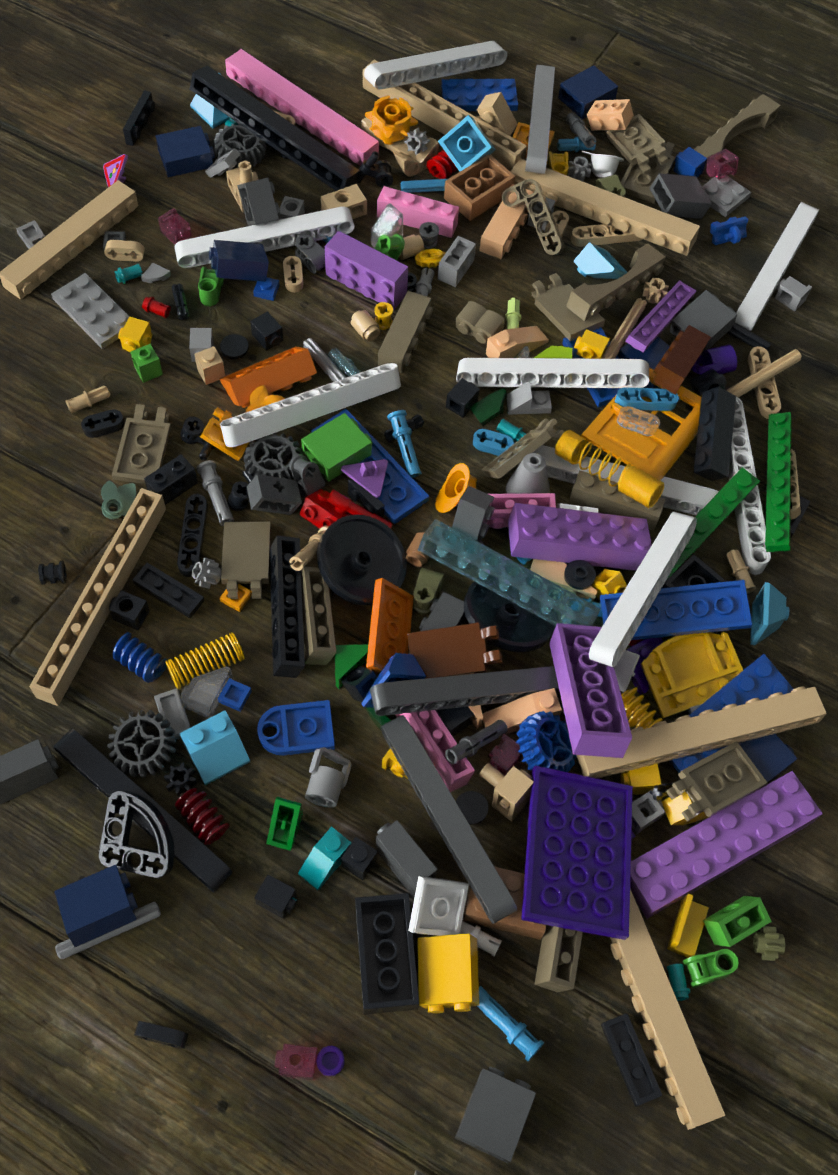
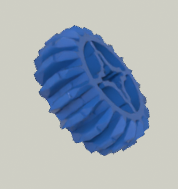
M544 711L537 712L528 716L519 725L520 729L516 732L519 739L516 743L520 746L518 752L522 753L524 757L522 762L528 763V770L539 766L568 772L575 765L574 760L577 758V755H573L566 721H560L559 715H553L551 711L547 713Z

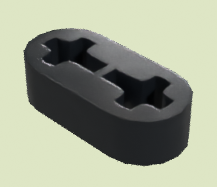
M115 409L87 416L81 422L84 434L90 438L117 432L125 425L122 413ZM111 419H116V422L112 423ZM94 424L95 428L90 429V425Z
M138 1021L134 1036L147 1041L185 1049L189 1034L156 1024Z

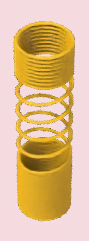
M567 430L561 435L555 447V454L572 465L579 463L581 470L589 468L591 476L598 474L600 481L608 479L611 487L618 485L619 492L647 508L653 507L661 497L664 490V482L652 477V475L650 476V474L635 466H631V464L624 468L619 482L612 485L610 478L619 468L621 458L615 461L609 476L602 479L600 473L610 461L611 452L604 457L599 471L592 474L591 466L599 458L602 451L601 447L597 448L594 452L589 466L582 468L581 461L589 453L592 442L587 443L586 438L571 430ZM590 444V447H589L588 451H587L586 454L583 456V454H584V452H585L587 446ZM600 449V451H599L597 457H596L595 460L593 461L594 456L596 455V453H597L598 450ZM609 456L607 462H606L605 465L603 466V464H604L606 458Z

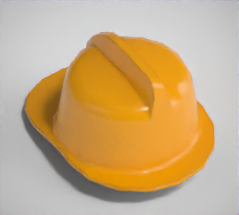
M459 463L450 470L445 483L436 497L435 506L438 512L446 513L451 511L459 504L461 496L469 486L476 489L477 479L470 474L466 464Z

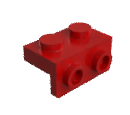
M322 489L308 495L300 511V516L319 529L324 526H330L336 520L352 514L327 502L330 493Z

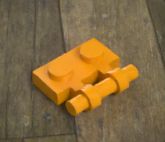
M217 407L213 415L220 420L218 421L212 417L200 437L239 461L250 442L236 447H227L225 445L220 423L232 418V413L227 410L224 412Z

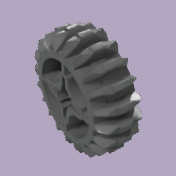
M232 123L230 127L225 125L224 129H219L214 139L216 157L220 158L234 148L241 154L236 159L237 164L233 168L238 167L242 161H248L252 167H255L256 163L260 164L261 160L264 159L266 151L265 141L240 124L234 125Z
M284 432L280 436H277V433H273L271 436L267 435L264 438L256 439V442L251 441L250 447H246L244 466L245 470L249 469V474H254V477L257 474H265L272 477L294 479L289 468L290 462L286 466L284 464L287 463L288 459H292L297 454L303 455L298 441L294 442L292 436L286 438ZM264 454V456L261 457V460L257 462L259 457Z
M139 709L137 716L133 712H129L128 720L120 717V722L122 723L120 727L113 725V729L117 732L116 734H109V738L114 741L107 744L108 748L113 750L109 757L115 760L113 764L117 768L121 767V771L124 774L129 772L130 776L136 777L139 773L142 778H146L147 771L151 775H156V767L164 770L165 767L162 764L164 760L171 762L172 759L168 756V753L176 752V749L170 746L177 743V739L172 737L175 734V730L170 727L171 723L167 719L163 720L164 717L160 713L155 715L152 710H149L145 715V712ZM146 726L157 728L160 737L149 735ZM135 730L134 734L128 737ZM157 749V751L150 757L151 752ZM125 750L135 752L138 762L128 760Z

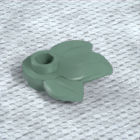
M107 481L101 489L103 499L101 510L103 515L109 519H118L121 516H126L136 497V485L129 483L117 488L113 482ZM114 506L117 508V511L112 512L109 508Z

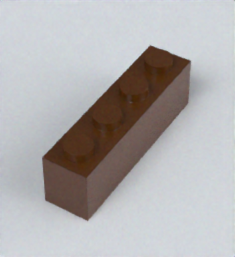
M688 325L685 331L680 330L653 371L657 374L653 382L676 395L711 337L691 325Z

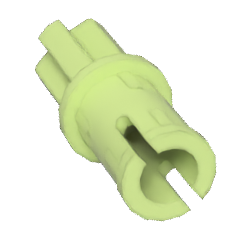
M514 297L508 301L507 313L505 314L507 329L519 328V321L521 320L520 301Z

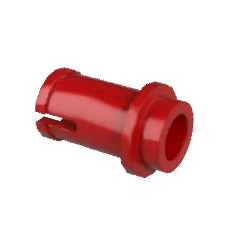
M152 296L146 297L142 303V308L147 313L152 312L163 318H167L170 314L171 306L156 301Z

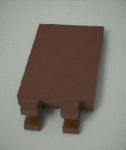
M472 623L407 633L409 654H413L426 675L425 679L486 672V665L503 663L500 650L489 652L486 650V640L500 639L499 630L496 626L481 629L480 623Z

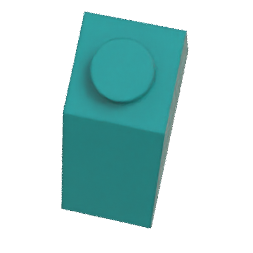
M331 826L313 847L298 875L318 891L340 866L341 858L351 842Z

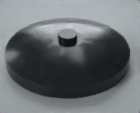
M365 515L345 516L332 523L320 538L317 548V563L320 573L329 588L342 599L358 605H373L375 580L384 578L399 588L402 586L407 571L406 554L396 534L381 521Z
M507 573L483 575L471 584L464 598V612L469 624L480 623L481 629L490 626L497 627L500 639L486 641L498 648L512 652L534 651L544 646L555 630L557 622L556 612L551 601L536 585L519 576Z

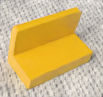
M689 893L681 900L667 946L668 950L687 958L696 954L704 926L703 920L706 919L709 909L706 906L693 902V895Z

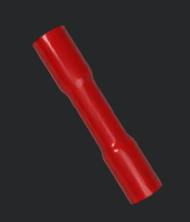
M334 489L327 498V502L352 515L369 516L381 521L390 529L392 527V523L362 508Z

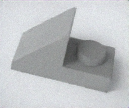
M530 382L525 383L506 395L508 415L551 413L552 407L549 391H531Z

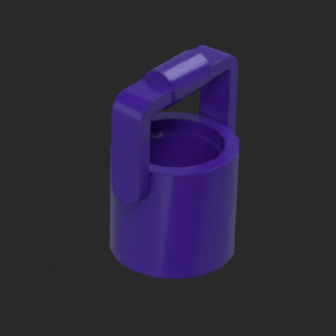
M731 345L704 350L691 370L697 374H703L710 369H714L718 374L734 372L737 368L735 350Z

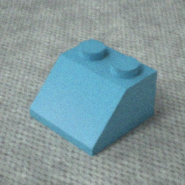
M469 115L438 141L459 171L464 170L496 150L474 118Z
M226 711L180 733L182 742L205 785L250 762L241 739Z

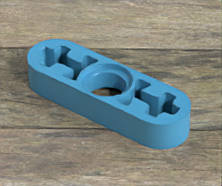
M624 387L618 390L615 397V403L624 407V410L671 411L676 407L679 400L677 393L675 395L666 389ZM642 397H648L652 402H646Z

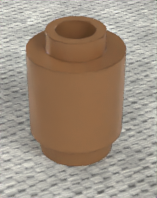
M427 532L416 533L406 551L408 563L421 567L428 561L436 546L434 537Z

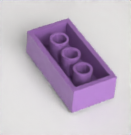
M340 231L325 245L326 275L331 279L337 280L348 288L354 289L365 297L379 303L387 302L392 305L393 310L404 299L407 293L408 266Z

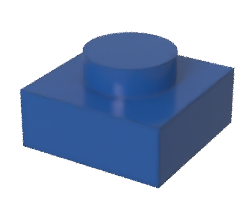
M266 278V282L257 281L253 290L254 297L274 301L280 286L279 280Z
M229 678L218 697V702L241 712L252 692L251 687Z

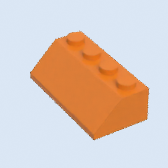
M295 346L219 379L232 402L237 406L245 408L250 405V395L259 386L265 385L268 396L274 395L273 392L279 389L285 391L292 388V384L300 381V383L311 380V376L316 374L317 371L309 350Z

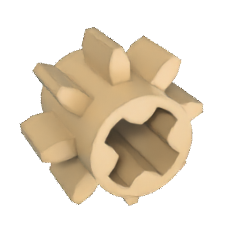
M652 278L650 283L645 282L642 296H646L648 302L658 304L668 293L669 286L665 285V282L660 278Z

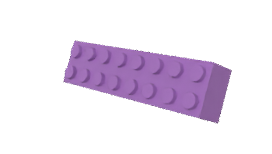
M791 771L631 861L630 889L634 899L648 919L683 899L688 893L695 892L812 824L823 813L794 772Z

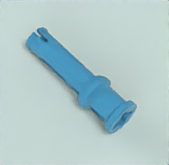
M398 410L387 415V418L391 421L393 427V438L398 440L407 473L414 478L422 473L410 438L412 429L408 427L405 417L407 415L406 411ZM406 448H408L412 463H410Z
M482 986L479 987L478 1007L507 1036V1042L510 1045L514 1044L525 1055V1060L529 1062L540 1050L544 1042L542 1040L538 1041L526 1029L527 1025L525 1023H518Z

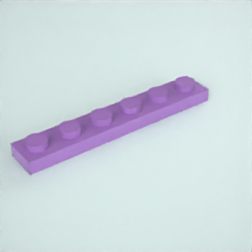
M678 281L628 335L625 342L644 353L694 297L696 290Z

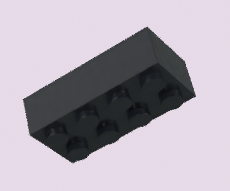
M409 893L355 898L363 1014L418 1010L419 996L413 933L408 931L411 920Z

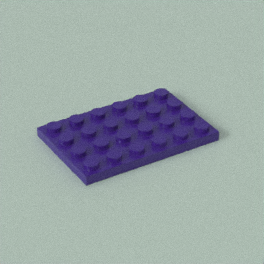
M535 766L532 769L531 778L534 783L530 792L521 920L626 940L629 937L633 786Z

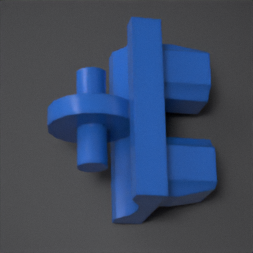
M731 217L726 222H712L710 233L713 235L712 243L714 245L729 241L733 244L739 243L741 238L747 237L746 225L748 218Z

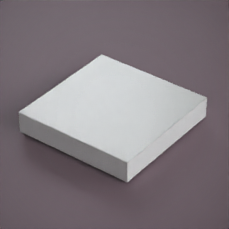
M419 876L408 931L437 936L460 934L469 884Z

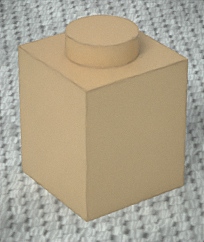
M215 346L194 354L197 370L206 385L220 380L219 378L225 376L224 364Z

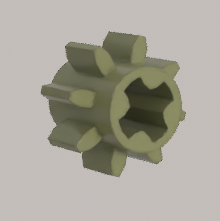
M764 926L763 929H760V932L754 933L753 948L755 953H762V960L775 961V958L778 959V954L783 955L785 952L784 935L776 933V927Z

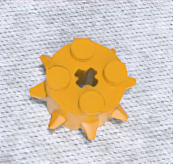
M390 96L381 97L375 101L373 111L365 113V117L372 120V126L369 129L388 145L403 140L407 137L410 126L418 125V120L411 117V111L414 108L400 97L399 100L396 98L390 99Z

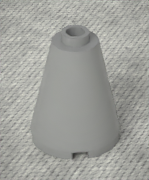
M530 453L523 458L507 482V494L550 493L546 462L541 455Z

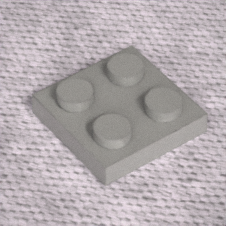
M722 171L702 186L712 203L710 207L724 217L745 202L751 194L749 190Z

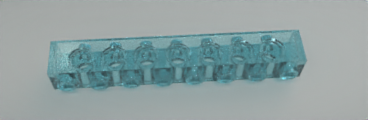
M437 519L426 530L420 542L418 551L555 626L557 623L592 626L601 608Z

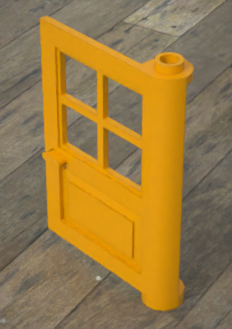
M649 368V382L664 389L653 382L657 374L653 372V369ZM681 386L677 391L679 399L693 406V410L683 419L671 411H660L681 423L672 436L650 424V421L659 411H652L646 420H643L615 403V397L581 436L586 438L588 442H592L594 446L601 447L606 453L611 452V456L616 459L621 458V462L626 465L631 464V466H635L661 481L698 434L701 397ZM645 396L642 397L644 401L652 402V400H650L649 398Z

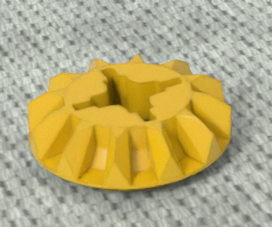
M439 249L423 250L415 256L416 264L421 267H437L445 252Z

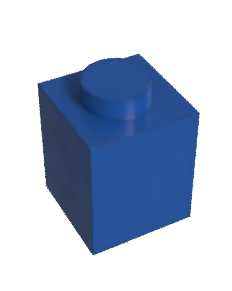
M688 147L683 152L677 154L673 171L679 175L699 177L704 171L707 158L691 147Z

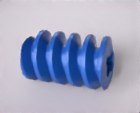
M129 632L125 633L114 647V660L120 662L122 666L128 667L129 671L135 672L138 677H143L145 682L155 681L165 671L167 667L165 661H168V659L165 658L160 662L162 657L160 653H156L153 656V648L146 650V643L142 642L139 644L137 637L131 639L132 634Z

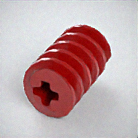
M444 149L428 160L426 165L431 175L438 179H446L458 169Z

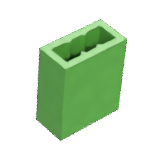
M343 413L301 439L302 452L311 462L319 466L320 473L328 482L343 473L341 471L342 466L357 464L372 455V440L367 433L364 434L359 429L357 422L353 418L350 419L346 413Z

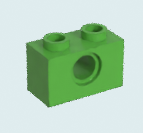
M743 896L703 920L714 945L726 947L733 946L772 922L761 898Z

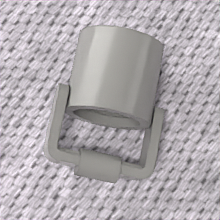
M324 747L316 749L309 772L312 774L305 798L319 806L336 807L341 788L343 789L346 786L351 769L350 760L332 749ZM323 755L325 758L343 765L342 772L327 766H319L321 756Z

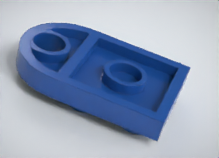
M329 700L275 706L267 710L258 722L257 732L259 741L272 754L282 756L310 753L323 747L335 750ZM275 727L277 733L274 736L267 737L263 734L265 728Z

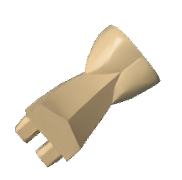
M366 117L361 121V128L378 140L379 146L394 153L404 174L409 177L427 169V161L438 153L439 142L434 138H427L430 139V142L426 144L428 149L415 155V151H408V146L404 143L409 138L408 136L401 141L388 145L369 129L372 126V120Z

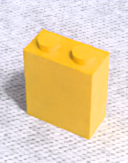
M470 933L418 938L419 1006L428 1009V1013H444V1008H454V1011L466 1012L471 1011V1006H479L477 938Z

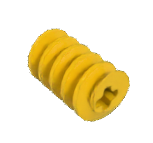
M637 687L622 693L627 719H629V727H643V729H647L663 720L662 718L653 719L656 714L655 710L646 711L650 703L641 704L644 698L643 695L635 697V693L638 691Z

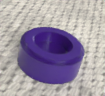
M335 1046L324 1047L318 1053L316 1060L319 1071L323 1075L330 1077L339 1074L345 1063L342 1051Z

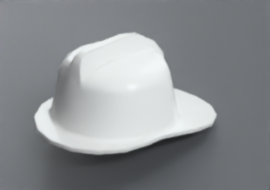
M582 151L591 155L592 172L596 177L600 178L613 175L617 170L619 162L624 161L623 158Z

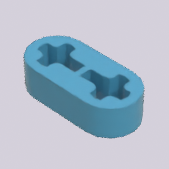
M487 429L477 430L473 437V446L477 450L499 456L514 444L510 436ZM482 438L486 439L484 442H480ZM502 444L507 445L505 448H501Z

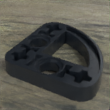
M116 791L110 795L99 849L100 862L106 867L116 864L119 870L154 878L166 876L172 871L174 863L172 835L165 818L149 800L131 791ZM122 798L125 806L122 807L121 804H118V799ZM134 808L146 818L152 827L157 840L158 851L128 845ZM116 813H119V815L124 814V817H123V816L115 817V814H116ZM116 821L122 826V832L119 836H116L112 831V826ZM113 850V853L118 855L123 854V857L113 859L109 855V851ZM134 852L138 853L141 857V863L138 867L133 866L131 863V856ZM160 860L164 867L159 870L158 866L148 864L149 861L155 862Z

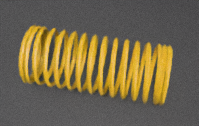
M231 632L229 636L225 635V639L220 637V641L215 639V644L210 641V646L205 643V649L203 646H200V651L198 648L194 649L195 653L190 650V656L185 652V658L180 654L179 659L174 657L175 663L172 659L166 660V666L176 688H181L179 678L183 686H185L179 666L188 684L191 683L184 663L193 681H196L189 661L198 679H201L193 656L203 676L206 677L199 656L208 674L211 675L203 652L213 672L216 673L208 649L218 669L221 671L213 647L223 667L226 669L218 644L229 666H231L223 642L234 664H236V660L228 640L239 662L245 660L242 648L235 634Z

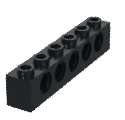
M278 535L270 547L273 676L297 678L305 667L301 570H294L290 566L293 563L289 561L300 551V538Z

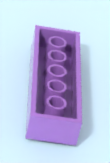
M515 503L508 518L512 557L564 563L583 560L592 566L637 571L652 546L647 519L523 503Z
M557 623L549 644L573 755L623 758L632 740V734L614 667L589 659L591 645L602 627Z

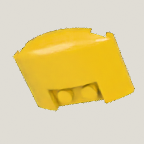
M707 632L675 636L657 646L646 660L644 659L641 663L662 718L690 709V707L704 703L743 671L730 637L725 632H721V635Z

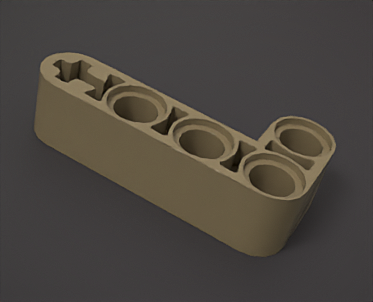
M526 179L507 188L502 194L503 203L512 208L526 204L545 252L554 256L561 254L564 250V242L541 185L533 179ZM533 183L536 188L535 192L528 195L526 191L527 186ZM515 192L517 200L511 204L508 201V197L511 193ZM541 202L543 210L541 213L536 214L534 206ZM548 221L551 224V229L549 232L544 233L542 231V224ZM551 236L552 241L558 243V246H556V251L550 249V246H552V242L548 238L545 239V237Z

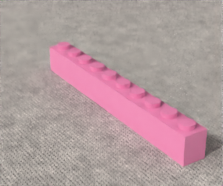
M240 49L225 60L226 73L229 78L235 80L283 114L292 116L298 125H301L311 134L335 148L339 153L351 159L352 162L361 166L364 160L370 157L372 152L379 154L378 140L244 50Z

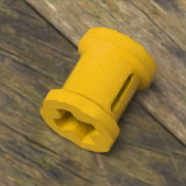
M380 302L374 309L375 321L379 325L380 330L390 329L393 322L391 318L393 307L387 302Z

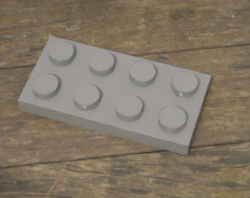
M86 273L51 293L53 300L101 349L119 339V331L125 326L130 317Z

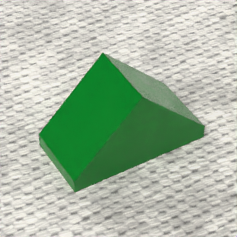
M369 644L336 645L335 680L338 689L343 686L341 680L357 666L363 667L367 663Z
M276 797L266 844L289 851L292 850L303 817L301 803Z

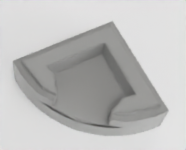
M152 263L141 278L143 282L153 283L152 281H164L171 274L170 270Z

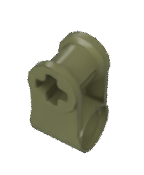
M616 174L596 180V187L625 197L626 190Z
M421 568L413 594V608L417 613L425 615L431 612V605L441 591L444 573Z

